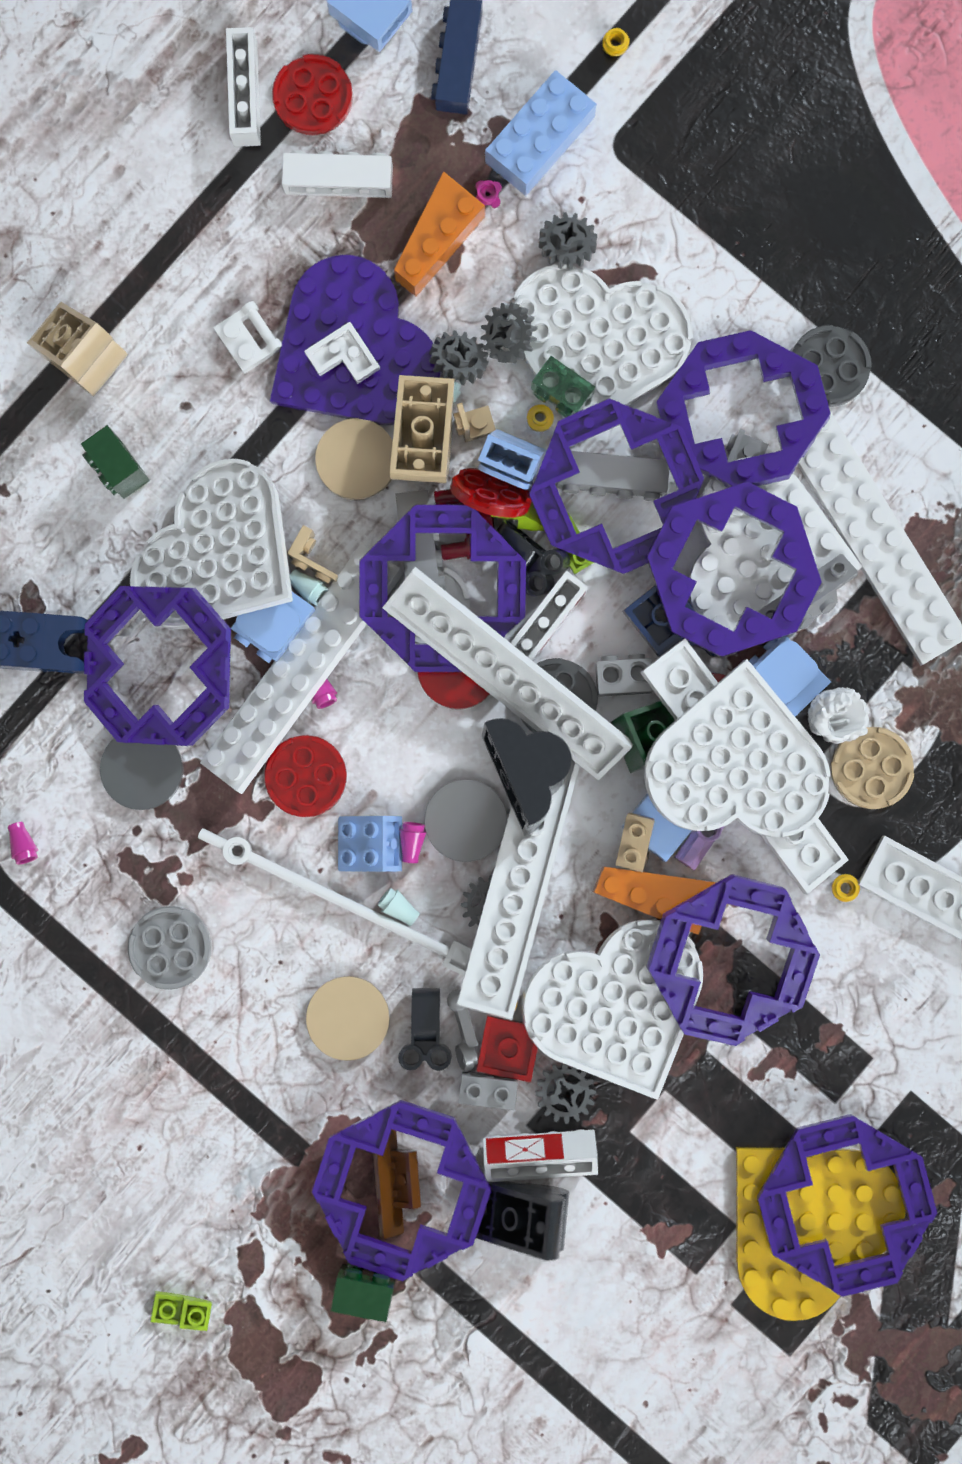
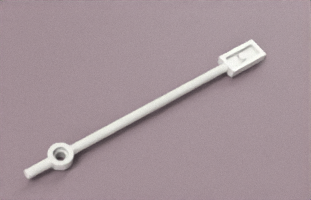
M204 828L201 829L198 838L222 849L223 856L229 863L240 865L249 862L445 957L442 966L465 976L472 948L456 940L453 941L451 947H448L253 853L250 843L244 838L233 837L226 840ZM236 846H241L243 849V853L240 856H236L233 852Z

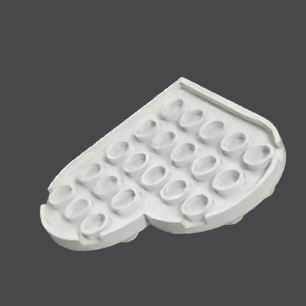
M557 264L534 272L522 282L515 292L512 303L520 304V307L529 309L527 315H532L535 318L531 325L538 328L532 332V336L537 338V341H531L529 344L533 349L532 352L524 351L525 361L562 419L609 398L628 406L671 379L688 356L692 339L690 318L680 300L662 286H654L642 283V281L621 283L609 289L596 274L585 268L573 267L570 270L567 266L568 264H564L559 269ZM509 315V318L517 319L514 315Z
M794 473L789 480L757 486L798 507L818 569L840 554H843L857 571L863 567ZM711 477L703 490L702 496L727 489V487L724 486V483ZM735 508L721 533L700 522L702 532L709 546L698 556L691 569L690 578L697 581L689 597L690 605L697 613L734 631L745 607L758 612L781 596L795 571L770 558L782 532Z
M224 459L203 467L190 478L192 482L184 493H180L175 507L174 524L159 530L146 541L149 544L144 548L140 556H136L131 570L130 586L196 588L222 619L292 602L280 501L274 483L263 470L245 460ZM176 611L161 625L165 628L177 630L190 628Z
M747 659L743 660L657 737L649 750L645 762V785L654 807L669 822L687 830H714L736 819L741 825L756 834L769 837L790 836L805 830L819 818L826 807L830 795L828 788L831 775L824 753Z
M640 919L626 923L616 929L604 941L598 954L587 951H568L555 955L545 961L533 973L526 985L522 999V1018L530 1039L547 1056L658 1100L684 1033L681 1031L646 967L661 920ZM688 936L676 974L697 978L701 982L694 1003L695 1006L702 988L703 966L695 944Z

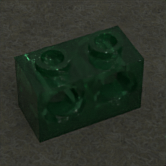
M553 356L549 357L531 384V389L534 391L533 395L544 403L549 401L555 405V410L565 418L582 411L594 395L596 388ZM552 377L557 380L558 384L555 387H547L544 385L543 380ZM569 393H576L580 400L576 403H570L566 400L565 396Z

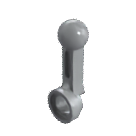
M454 990L448 995L447 1004L455 1013L462 1042L455 1046L457 1061L462 1071L467 1072L473 1070L474 1066L478 1064L477 1054L474 1049L475 1046H478L468 1009L457 1005L461 990Z

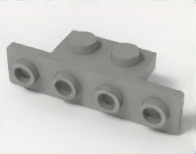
M843 554L838 555L818 569L822 583L798 630L810 626L813 620L822 613L830 612L838 603L837 590L858 575L857 569ZM782 595L758 612L771 619Z

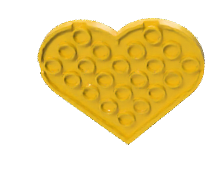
M736 1148V1265L740 1282L752 1302L771 1316L791 1321L816 1317L834 1305L840 1295L772 1255L757 1200V1195L785 1148ZM840 1148L806 1157L813 1185L786 1192L799 1245L826 1239L834 1266L883 1254L887 1249L880 1224L905 1218V1207L897 1177L892 1170L886 1166L867 1171L864 1166L861 1150Z

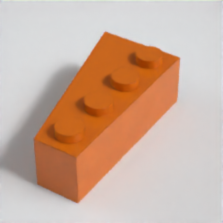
M444 171L394 269L396 281L415 297L418 296L485 218V205Z
M602 866L592 892L661 920L663 913L717 882ZM692 924L690 932L698 935L701 926Z

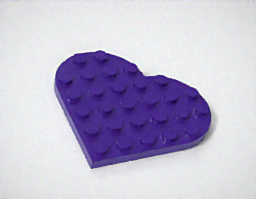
M337 255L315 263L301 276L291 299L270 398L271 404L346 419L358 418L372 421L378 425H394L399 375L441 378V371L434 372L435 364L429 363L431 357L429 353L433 344L432 340L415 324L398 318L399 304L396 290L390 278L379 266L362 257ZM348 322H351L380 366V370L358 384L343 362L319 376L304 351Z

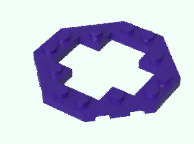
M752 330L698 342L656 401L660 419L683 427L702 474L719 480L727 488L745 482L761 486L789 480L795 471V467L802 457L804 458L814 443L816 436L825 427L831 415L818 365ZM757 359L763 383L786 377L791 378L802 420L776 426L781 451L728 462L722 438L695 444L684 400L710 395L706 370Z
M609 398L558 421L529 495L551 546L625 574L648 564L646 557L661 528L616 548H612L602 523L576 534L555 485L580 473L570 447L619 425L631 450L657 439L678 489L653 501L662 525L672 506L696 499L704 481V476L683 427Z
M749 482L672 506L646 557L656 583L661 604L666 613L670 631L720 657L797 632L822 583L798 507ZM735 508L782 532L770 558L795 571L771 619L749 607H745L734 631L685 607L697 581L673 570V567L696 521L721 533Z
M414 505L359 560V617L415 672H462L427 643H415V634L393 616H387V611L383 609V606L388 601V561H415L416 533H470V561H497V616L477 617L503 638L515 625H518L525 618L526 561L477 510L467 505Z
M120 586L85 623V636H88L87 652H84V674H87V690H84V703L117 742L193 746L229 709L231 628L196 588ZM139 610L143 612L154 626H161L176 611L207 647L189 667L206 686V689L174 722L159 705H153L138 720L107 684L124 665L109 647L108 643Z
M731 874L663 913L646 967L685 1035L737 1046L745 1041V1037L757 1030L759 1032L778 1022V1018L790 1011L795 1012L804 1006L820 954L813 944L799 913L796 911L788 891L784 887ZM726 904L774 915L766 940L769 943L790 948L775 996L772 997L749 991L741 1017L694 1006L701 982L697 978L676 974L691 925L696 924L718 930Z
M399 1100L329 1137L312 1193L317 1203L319 1202L325 1214V1219L335 1238L337 1237L349 1264L404 1281L413 1276L414 1273L426 1267L429 1268L447 1259L448 1256L474 1245L491 1187L454 1117ZM391 1129L445 1146L437 1174L463 1182L448 1232L446 1233L420 1224L412 1251L359 1234L366 1206L340 1198L356 1147L383 1156Z
M852 1114L796 1128L757 1195L772 1255L828 1287L841 1297L898 1283L903 1274L902 1270L909 1258H912L923 1239L922 1235L937 1214L923 1157ZM859 1144L867 1171L890 1165L894 1166L907 1218L880 1224L887 1253L834 1266L826 1239L799 1245L786 1192L813 1185L806 1157Z

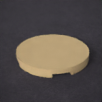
M353 418L336 423L324 433L316 449V468L322 482L332 493L348 500H364L378 494L391 482L390 464L393 441L381 426L366 419Z
M866 727L868 730L866 735L837 745L831 759V776L836 789L848 802L865 809H880L895 804L910 789L914 779L913 758L906 742L896 733L881 727Z
M354 976L338 977L322 985L312 996L306 1013L307 1030L316 1047L332 1058L346 1061L363 1058L376 1050L386 1036L390 1020L388 1004L382 993L371 982Z

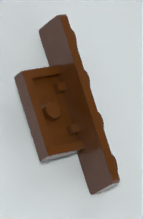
M391 1129L383 1156L373 1153L380 1238L384 1239L404 1233L403 1209L414 1210L421 1208L417 1151L398 1149L397 1132Z

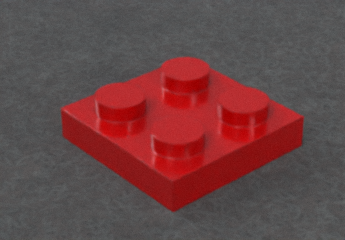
M487 1015L477 1072L531 1082L538 1047L530 1039L523 1022Z

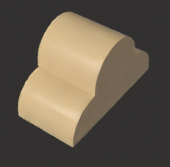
M62 302L56 306L27 342L29 346L93 397L128 355L99 324Z
M399 375L390 464L391 480L447 482L452 443L454 379Z

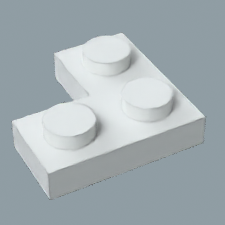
M348 322L304 351L319 376L343 362L358 384L380 370V366L351 322Z

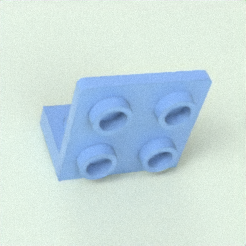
M340 816L338 818V870L355 872L402 871V848L399 831L402 828V816Z

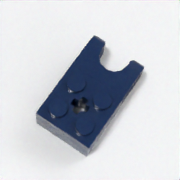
M654 585L622 612L659 658L684 638L670 631L668 620L663 622L662 620L657 621L655 619V615H657L655 613L656 609L658 608L662 611L664 607L661 604L656 585ZM687 601L685 607L695 611ZM688 641V643H689L691 646L696 645V644H694V643ZM704 649L708 655L718 657V655Z
M0 611V669L84 673V661L76 657H69L65 653L64 644L70 635L85 633V623L88 620L80 616ZM19 637H23V638H24V643H19V646H18V645H17V640H18V638H19Z

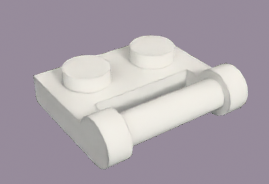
M254 301L248 302L241 310L213 327L244 374L278 353L282 346L280 339L274 337L258 313L259 308ZM248 318L267 344L262 350H260L242 323Z

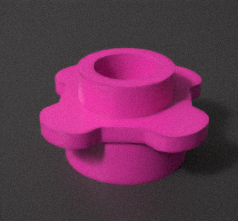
M490 180L478 181L475 185L477 190L476 198L484 205L491 206L492 208L499 207L501 204L499 199V192L502 190L501 184Z

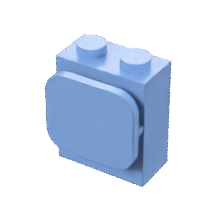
M327 0L329 15L338 21L339 26L359 42L369 44L378 52L383 49L412 13L411 0Z
M496 429L488 434L478 461H481L478 469L514 486L528 490L533 483V478L539 471L547 450Z
M292 592V602L238 615L231 629L237 633L234 638L241 644L248 647L251 643L259 649L256 653L259 657L268 663L272 659L277 662L289 647L290 642L303 628L306 620L311 617L316 609Z
M786 635L779 639L770 640L763 647L766 652L760 658L754 655L749 660L794 717L831 683L818 669L816 662Z
M648 793L632 812L655 820L648 849L664 862H667L692 831L678 827L665 819L654 807Z

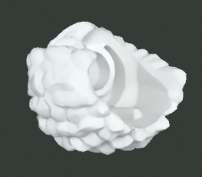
M848 687L830 689L817 694L815 699L812 700L808 711V722L811 732L823 736L826 742L836 744L853 741L859 736L866 735L868 732L866 726L868 725L869 718L867 717L868 712L864 710L866 703L863 699H860L861 695Z

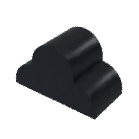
M504 718L492 719L484 722L481 736L522 832L526 836L537 830L543 823L551 806L552 795L560 789L570 770L572 762L571 752L566 742L554 733L540 731L526 735L523 728L512 720Z
M508 1181L488 1182L491 1191L476 1239L544 1261L559 1259V1254L564 1250L569 1191L549 1185L517 1184Z

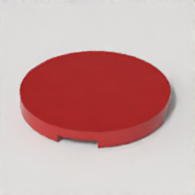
M306 54L280 69L274 80L272 97L276 112L286 126L301 134L321 135L334 130L346 119L352 107L353 91L348 75L338 62L324 55Z
M478 468L460 470L459 474L452 477L450 484L452 494L460 502L474 510L492 516L505 518L523 516L529 511L532 502L527 489L519 488L488 475Z
M418 672V678L425 693L433 701L449 709L474 707L490 695V693L463 672Z
M301 735L283 741L275 748L265 766V785L269 797L281 810L298 817H314L330 810L342 797L347 783L346 765L341 754L328 741L316 736Z

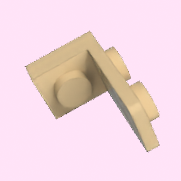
M457 404V412L453 413L454 424L458 436L463 435L465 443L486 437L496 430L489 406L465 412L463 404Z
M303 525L287 553L293 559L291 564L303 571L306 568L316 572L315 577L326 584H329L330 581L337 582L338 575L304 557L305 553L310 554L316 540L314 539L315 533L313 530Z
M634 813L627 814L616 861L617 866L643 872L650 855L648 848L655 822L653 818Z

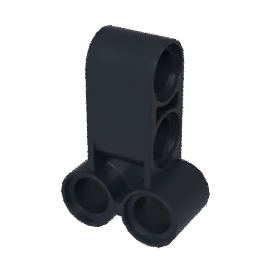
M504 520L496 531L526 561V592L532 596L549 593L554 587L552 575L565 572L569 568L571 562L569 554L561 549L546 551L521 529H517L516 525L508 520ZM553 554L557 555L560 559V565L557 569L550 562ZM537 576L541 577L544 582L541 590L537 589L534 584Z
M412 988L411 1043L405 1045L399 1052V1063L405 1070L412 1071L419 1068L423 1061H427V1064L433 1070H444L451 1063L452 1054L449 1047L445 1044H440V988ZM409 1049L415 1050L419 1054V1061L415 1064H408L404 1060L405 1051ZM435 1050H443L447 1055V1060L443 1064H436L433 1062L431 1054Z

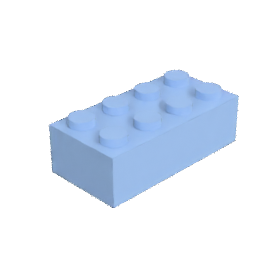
M555 70L486 148L485 163L522 194L527 196L595 118L597 104Z

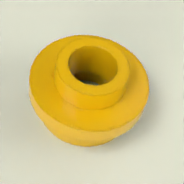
M619 28L607 31L602 41L603 49L611 56L624 54L629 46L628 35ZM618 41L620 45L613 46L611 42Z
M535 405L527 413V423L534 431H546L553 424V412L546 405ZM539 413L545 416V420L542 422L535 419V416Z
M839 875L832 883V893L839 901H853L860 892L859 882L851 875ZM843 883H847L850 887L847 893L841 891Z

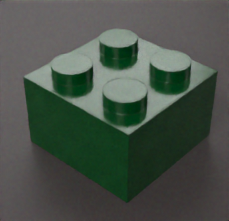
M108 425L81 443V446L86 451L82 456L98 474L102 473L98 478L113 495L118 493L125 499L150 481L126 446Z
M661 701L623 713L610 722L626 735L633 744L632 748L623 756L630 773L645 769V762L652 744L664 730L675 722V719Z
M348 1262L347 1265L342 1264L337 1276L330 1311L387 1323L396 1279L349 1264Z

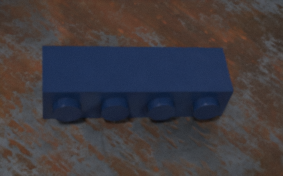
M450 0L449 6H444L443 23H447L446 31H441L439 38V48L443 49L442 58L437 57L435 74H439L438 83H433L431 100L436 101V111L468 115L483 14V0Z

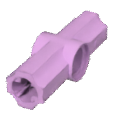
M724 826L714 829L713 835L709 838L705 837L701 831L692 830L674 858L695 871L714 841L720 837Z

